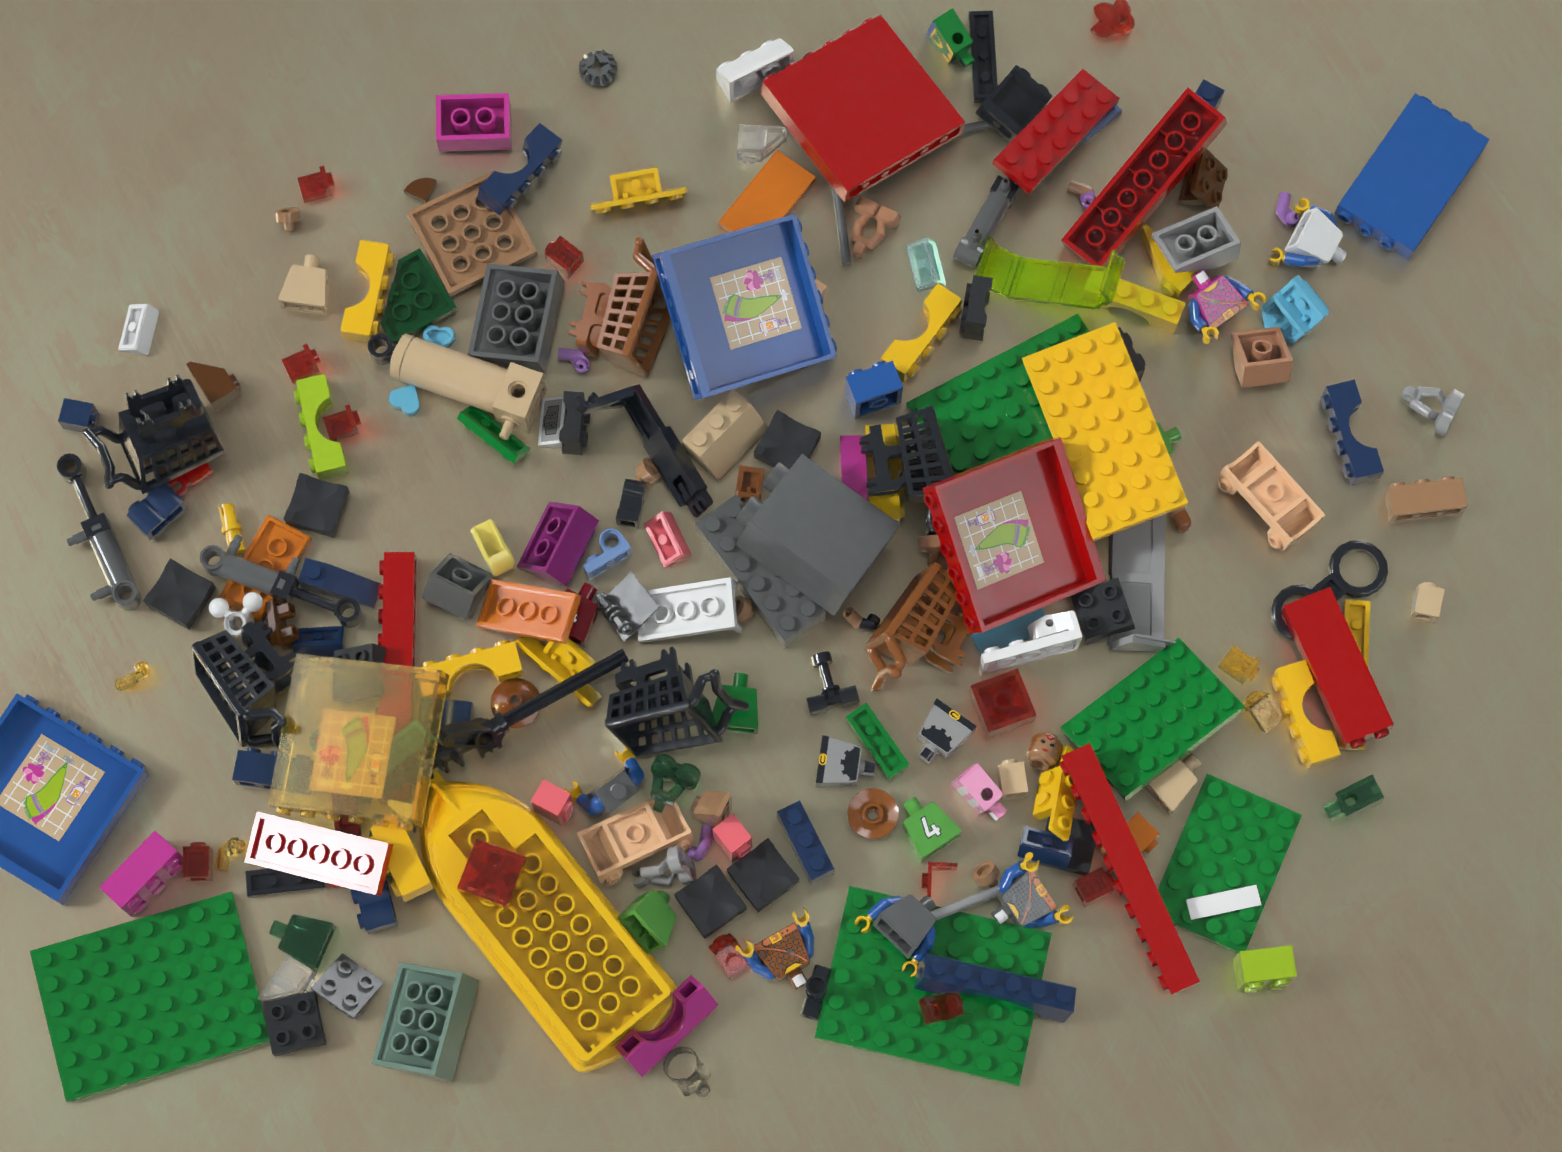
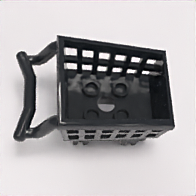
M178 374L175 375V381H172L170 377L167 378V385L142 395L137 389L134 390L133 396H130L129 392L125 393L128 409L118 412L119 434L104 426L83 430L82 435L97 450L105 468V488L112 489L114 484L122 482L132 489L141 490L142 494H145L225 454L203 402L200 400L190 379L182 380ZM211 434L212 437L204 440L203 436ZM99 435L113 443L121 444L135 478L126 473L115 474V465L106 445L99 439ZM199 439V443L192 446L191 441ZM215 443L217 447L209 451L208 446ZM187 444L188 448L180 451L179 446ZM174 448L175 454L168 456L167 451ZM203 449L204 454L197 457L195 452ZM162 453L163 459L156 462L155 456ZM191 455L192 460L184 463L183 457ZM150 458L151 465L144 467V460ZM178 460L180 466L172 469L170 463ZM166 466L167 472L159 476L158 469ZM153 472L154 479L146 482L145 475Z
M933 406L925 407L895 419L894 427L898 444L896 446L889 447L884 444L881 424L869 426V434L860 437L861 454L873 455L877 476L867 481V488H871L868 493L869 497L896 494L905 487L908 502H925L924 490L914 491L915 489H923V487L934 484L931 483L933 481H941L954 476ZM900 458L903 475L897 480H892L887 461ZM928 509L925 517L926 536L936 535L932 525L933 518L930 509Z
M250 621L241 627L242 642L247 648L245 651L227 630L193 643L191 647L195 675L240 745L245 747L247 745L259 746L274 743L279 752L288 754L289 747L281 734V729L287 724V719L277 711L275 695L282 694L300 680V674L291 676L295 673V667L299 665L300 661L296 659L290 662L294 658V653L280 656L271 642L266 639L273 632V629L269 627L263 630L267 626V621H262L256 625ZM227 663L228 666L222 669L221 665ZM234 673L236 676L230 679L228 676ZM242 683L243 686L237 689L236 686ZM247 694H250V696L246 700L243 698ZM271 718L275 720L270 725L271 733L255 735Z
M672 646L669 648V654L665 649L661 650V659L638 667L633 659L629 660V667L625 661L621 663V671L615 674L616 687L620 691L609 695L605 726L635 757L720 743L723 741L722 736L728 728L733 713L736 711H748L749 704L728 694L722 687L720 673L717 669H712L709 673L700 675L694 684L691 666L686 662L685 670L683 671V668L678 665L676 649ZM668 672L666 676L654 680L650 678L651 676ZM709 681L711 682L714 694L727 706L717 726L709 700L702 693L706 683ZM631 682H636V686H633ZM687 712H688L694 719L688 720ZM681 713L682 722L676 723L675 714ZM669 716L670 724L663 726V717ZM657 719V727L651 728V721ZM645 722V730L639 731V724ZM696 725L699 736L691 737L690 727ZM684 728L685 738L678 739L677 729ZM671 731L672 740L665 741L664 732ZM658 734L659 743L652 744V735ZM645 737L646 745L639 746V738Z

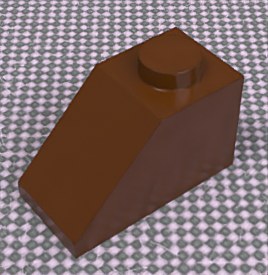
M191 361L186 364L215 411L241 396L237 389L241 386L234 374L229 376L224 368Z

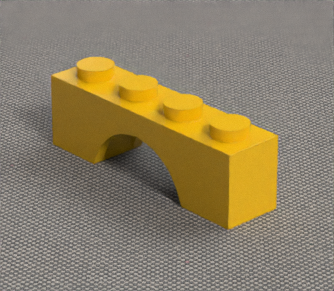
M360 240L355 263L358 271L369 279L370 288L367 296L359 304L345 308L340 332L344 340L368 343L371 337L379 334L380 322H377L379 313L384 311L385 299H382L384 290L387 291L389 287L390 277L387 276L388 269L393 267L394 253L391 252L389 244Z
M1092 269L1082 297V301L1104 309L1118 307L1132 311L1145 318L1150 326L1174 334L1185 306V302L1096 269Z
M937 283L923 302L922 310L927 316L929 323L927 330L920 337L913 340L902 341L895 339L880 361H886V363L893 361L902 382H905L908 376L912 378L920 367L918 363L921 359H927L934 349L932 345L936 339L941 340L948 331L946 327L951 320L956 321L961 314L962 299Z
M881 424L884 444L889 447L898 445L894 424ZM865 425V435L869 434V426L873 425ZM866 454V457L873 459L872 454ZM900 458L887 461L892 480H897L898 471H902ZM903 488L896 494L869 497L871 504L899 524L900 519L905 518L904 503L900 504L899 495L903 494Z
M509 640L500 641L495 644V647L485 649V647L475 648L467 655L453 654L446 657L445 661L438 663L436 661H428L421 664V667L416 668L423 697L433 699L451 696L452 687L457 678L470 670H485L493 674L499 682L524 676L515 641L510 642Z
M1306 659L1277 668L1273 673L1272 684L1275 691L1280 692L1282 701H1280L1281 709L1284 715H1288L1290 719L1289 730L1292 738L1298 741L1300 747L1298 748V755L1301 762L1306 763L1309 769L1337 760L1341 754L1333 732L1317 728L1311 724L1303 711L1302 702L1304 694L1314 684Z

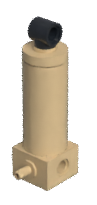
M385 334L374 335L368 341V351L372 360L378 365L390 364L389 373L391 378L493 413L496 421L503 425L499 436L504 440L509 439L513 428L528 434L530 433L541 406L542 398H544L547 391L543 373L510 362L508 369L409 334H404L398 344L392 342ZM381 346L387 347V350L383 353L376 352L377 348Z

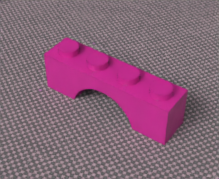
M692 975L673 991L671 1013L659 1027L650 1031L633 1029L615 1046L620 1055L641 1077L650 1071L718 1006V1003L706 988Z

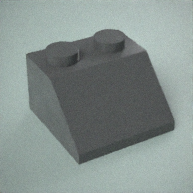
M449 553L429 574L422 599L436 607L451 612L458 618L467 620L478 607L494 576L490 572Z

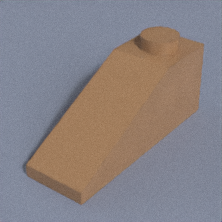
M704 791L701 797L697 796L691 806V810L694 811L693 819L705 825L716 827L732 811L731 794L728 792Z

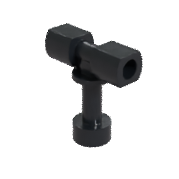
M829 651L811 656L813 667L819 668L824 688L820 690V695L806 698L810 715L828 711L827 707L840 703L844 707L860 702L856 685L840 689L839 685H834L829 669V664L833 662Z
M820 965L814 966L812 976L806 983L807 997L804 999L800 1016L812 1020L818 1019L822 1006L821 1000L826 996L832 969Z

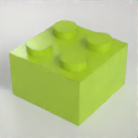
M1292 945L1240 951L1233 958L1237 990L1245 989V993L1261 991L1260 988L1270 986L1271 990L1287 988L1286 985H1290L1291 981L1297 977Z

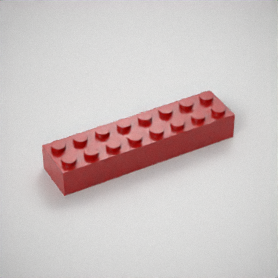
M1187 87L1061 239L1063 245L1092 269L1105 272L1227 125L1226 117Z

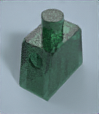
M1372 774L1334 794L1335 801L1323 806V809L1329 820L1342 814L1345 820L1382 804L1384 796ZM1352 798L1356 801V804L1349 806L1345 800Z
M292 915L288 925L275 920L269 934L281 939L278 946L281 952L317 973L337 927L328 921Z

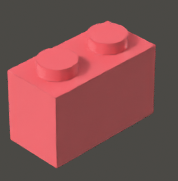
M544 779L531 800L534 812L560 826L564 820L569 821L575 810L572 807L574 803L571 794Z
M733 813L712 829L713 839L731 862H734L736 859L740 860L751 852L752 836Z

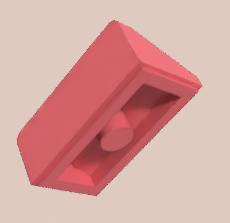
M662 511L644 523L664 567L673 565L691 556V552L671 512Z

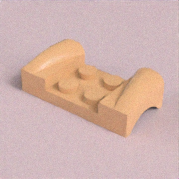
M1259 441L1237 460L1226 465L1218 475V486L1223 492L1232 495L1239 492L1270 526L1267 532L1268 542L1275 549L1285 550L1320 523L1325 516L1323 511Z
M670 789L577 833L600 884H607V886H612L621 880L624 868L668 847L679 845L683 851H686L691 847V843L694 840L692 831L686 823Z

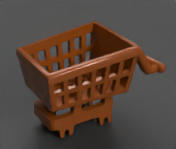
M638 237L634 241L633 259L646 272L615 273L612 288L605 283L582 281L581 285L587 287L586 290L580 289L578 291L580 295L587 297L581 321H571L570 325L576 327V329H569L567 332L576 337V345L586 356L597 357L599 351H601L613 366L646 378L652 368L671 318L667 305L665 309L653 307L655 301H665L653 257L644 239ZM651 313L662 314L660 321L651 320L649 316ZM646 325L658 326L656 332L645 331ZM642 336L652 338L651 344L640 343ZM638 348L648 350L645 357L636 355Z
M936 562L912 579L864 646L868 650L870 660L878 671V675L872 684L874 691L881 690L885 681L890 676L894 679L900 678L905 664L910 665L922 656L927 662L947 673L953 671L947 663L952 666L961 667L963 662L958 660V657L961 659L967 658V655L959 647L965 636L970 637L973 633H970L964 624L962 607L957 615L950 612L957 600L956 589L949 574ZM939 631H942L944 634L941 643L937 638ZM879 653L895 659L897 665L886 666Z

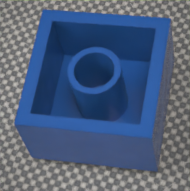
M880 361L873 364L872 368L866 370L856 369L850 372L849 376H846L845 395L855 419L901 403L903 386L893 361L887 363L886 361Z

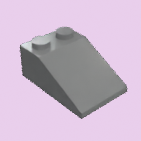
M1217 206L1152 233V238L1175 273L1215 269L1239 259L1241 242Z

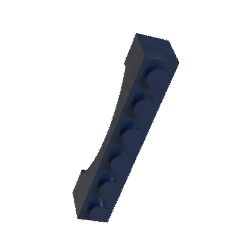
M925 954L918 963L914 988L939 995L940 993H963L995 998L1030 1009L1038 1013L1041 1018L1063 1023L1074 1013L1076 996L1075 987L931 954Z

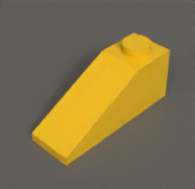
M1145 224L1140 237L1161 289L1166 295L1173 296L1178 300L1195 284L1191 276L1197 271L1175 273L1152 238V233L1155 231Z

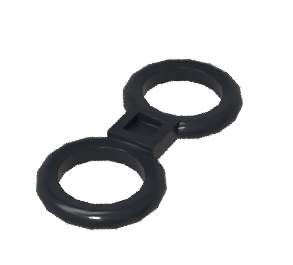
M1362 540L1348 541L1338 546L1331 555L1328 565L1329 575L1314 587L1304 584L1291 585L1281 590L1274 598L1271 607V617L1277 631L1286 639L1294 641L1281 613L1283 603L1292 596H1308L1328 587H1331L1337 601L1345 595L1362 598L1377 593L1385 584L1388 576L1387 560L1382 551L1372 543ZM1351 551L1367 553L1374 559L1377 565L1378 573L1376 579L1372 584L1365 587L1350 585L1340 574L1339 564L1341 558Z

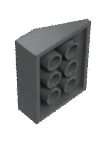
M487 264L468 355L507 367L512 362L541 373H546L565 283L558 270Z

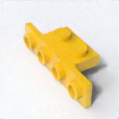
M658 167L609 175L613 199L590 203L591 210L596 209V213L611 211L610 207L620 205V209L635 207L634 202L644 201V205L658 203V198L668 196V200L683 198V193H687V188L683 186L661 190Z
M521 636L515 641V644L520 647L525 655L535 660L540 668L549 672L558 680V683L597 663L569 638L566 644L549 641L546 647L537 639ZM589 684L572 692L579 702L588 707H592L603 698Z
M1065 745L1062 749V755L1074 749L1069 745ZM1058 766L1040 773L1033 816L1038 820L1050 817L1049 830L1062 841H1067L1070 838L1076 799L1070 789V786L1074 785L1070 775L1065 777L1061 767Z

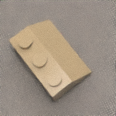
M732 389L682 440V446L692 459L719 482L763 437L768 426L754 407L736 390Z

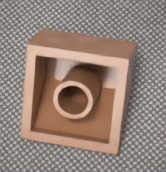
M1280 327L1241 331L1231 334L1235 372L1242 388L1290 382L1293 359Z

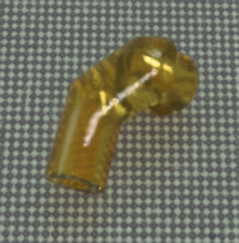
M145 661L138 662L134 666L135 672L116 679L115 686L117 690L123 691L133 687L149 677L151 669L148 668V663Z
M232 837L221 845L218 849L214 869L227 871L230 856L235 852L243 853L246 847L245 841L239 840L238 837Z

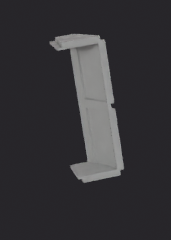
M1166 514L1109 535L1108 575L1110 580L1119 579L1135 626L1133 630L1108 636L1107 645L1110 646V650L1156 652L1175 643V640L1164 639Z

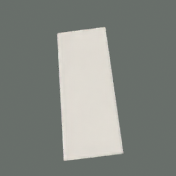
M1257 885L1186 900L1191 920L1261 905Z

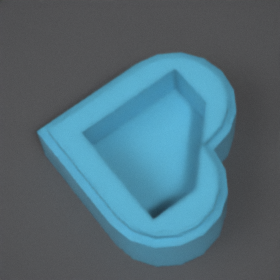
M430 325L423 331L424 340L446 348L451 347L456 340L454 331L449 327L439 328L435 325Z
M409 385L398 388L389 394V402L393 408L401 409L408 416L418 413L420 403L415 386Z

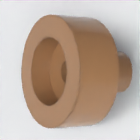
M286 207L275 211L276 222L284 223L286 231L294 230V222L301 219L300 209L297 207Z
M644 458L637 464L638 474L635 476L636 480L653 484L661 478L651 459Z
M740 595L735 597L737 622H744L747 618L752 619L755 615V610L752 609L751 600Z
M986 861L976 867L972 877L980 887L989 886L992 888L998 885L997 878L1000 871L993 861Z

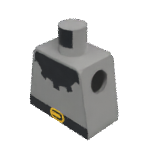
M937 698L918 735V740L924 744V747L918 753V757L928 764L932 762L937 754L944 759H948L974 734L977 726Z
M822 735L815 788L857 787L858 775L874 777L876 762L861 760L862 747Z

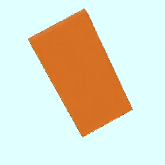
M776 150L718 221V225L727 232H733L785 217L815 182L816 177Z
M267 515L242 558L277 572L280 570L285 572L293 557L301 560L312 541V537ZM228 580L218 598L225 599L229 604V608L235 611H242L244 608L243 598L247 593L256 592L260 594L263 599V605L260 610L251 612L254 621L262 622L263 617L267 616L265 602L273 600L272 596Z
M491 579L476 626L480 629L566 644L581 596L576 593Z

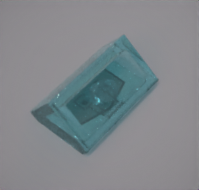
M926 237L907 245L906 248L917 291L933 289L937 283L945 286L946 283L935 241Z

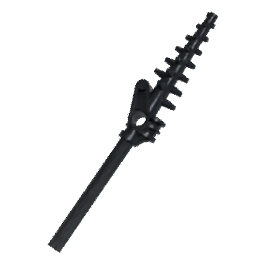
M621 649L504 714L500 712L495 713L494 717L490 720L480 717L471 721L441 726L437 730V735L443 746L436 742V750L432 751L426 745L424 746L425 751L421 752L422 758L420 760L415 755L410 756L411 760L407 762L408 767L403 769L401 765H398L396 767L397 770L393 772V776L390 778L386 776L383 798H387L388 792L392 790L402 792L404 790L403 785L408 782L411 785H418V777L421 775L434 779L433 769L437 767L441 771L449 773L448 762L451 760L464 767L463 754L473 749H476L481 759L485 758L487 752L492 754L493 749L496 747L500 750L503 748L501 744L503 737L510 732L509 727L620 667L622 662H629L624 650ZM355 796L354 799L360 807L371 804L372 800L376 798Z

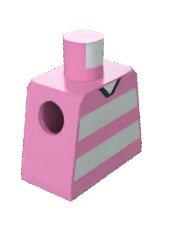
M978 763L968 767L951 783L955 790L977 813L980 814L987 811L997 821L1007 812L998 801L1003 796V793ZM982 791L986 794V800L981 797Z

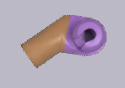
M1070 180L1067 191L1078 194L1082 206L1087 209L1096 198L1093 188L1084 183Z

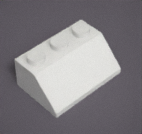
M781 38L774 41H766L760 48L754 51H746L740 58L732 62L726 61L716 69V80L731 103L761 88L763 80L768 75L776 74L782 71L787 64L794 62V50Z

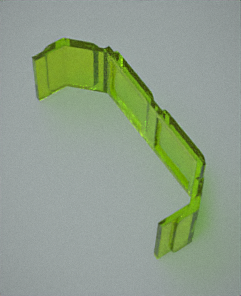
M988 236L976 276L993 278L991 291L1007 296V298L1036 303L1061 304L1078 308L1100 309L1102 305L1107 306L1113 302L1125 261L1118 255L1116 250L1111 251L1107 267L1024 258L999 247L995 240Z

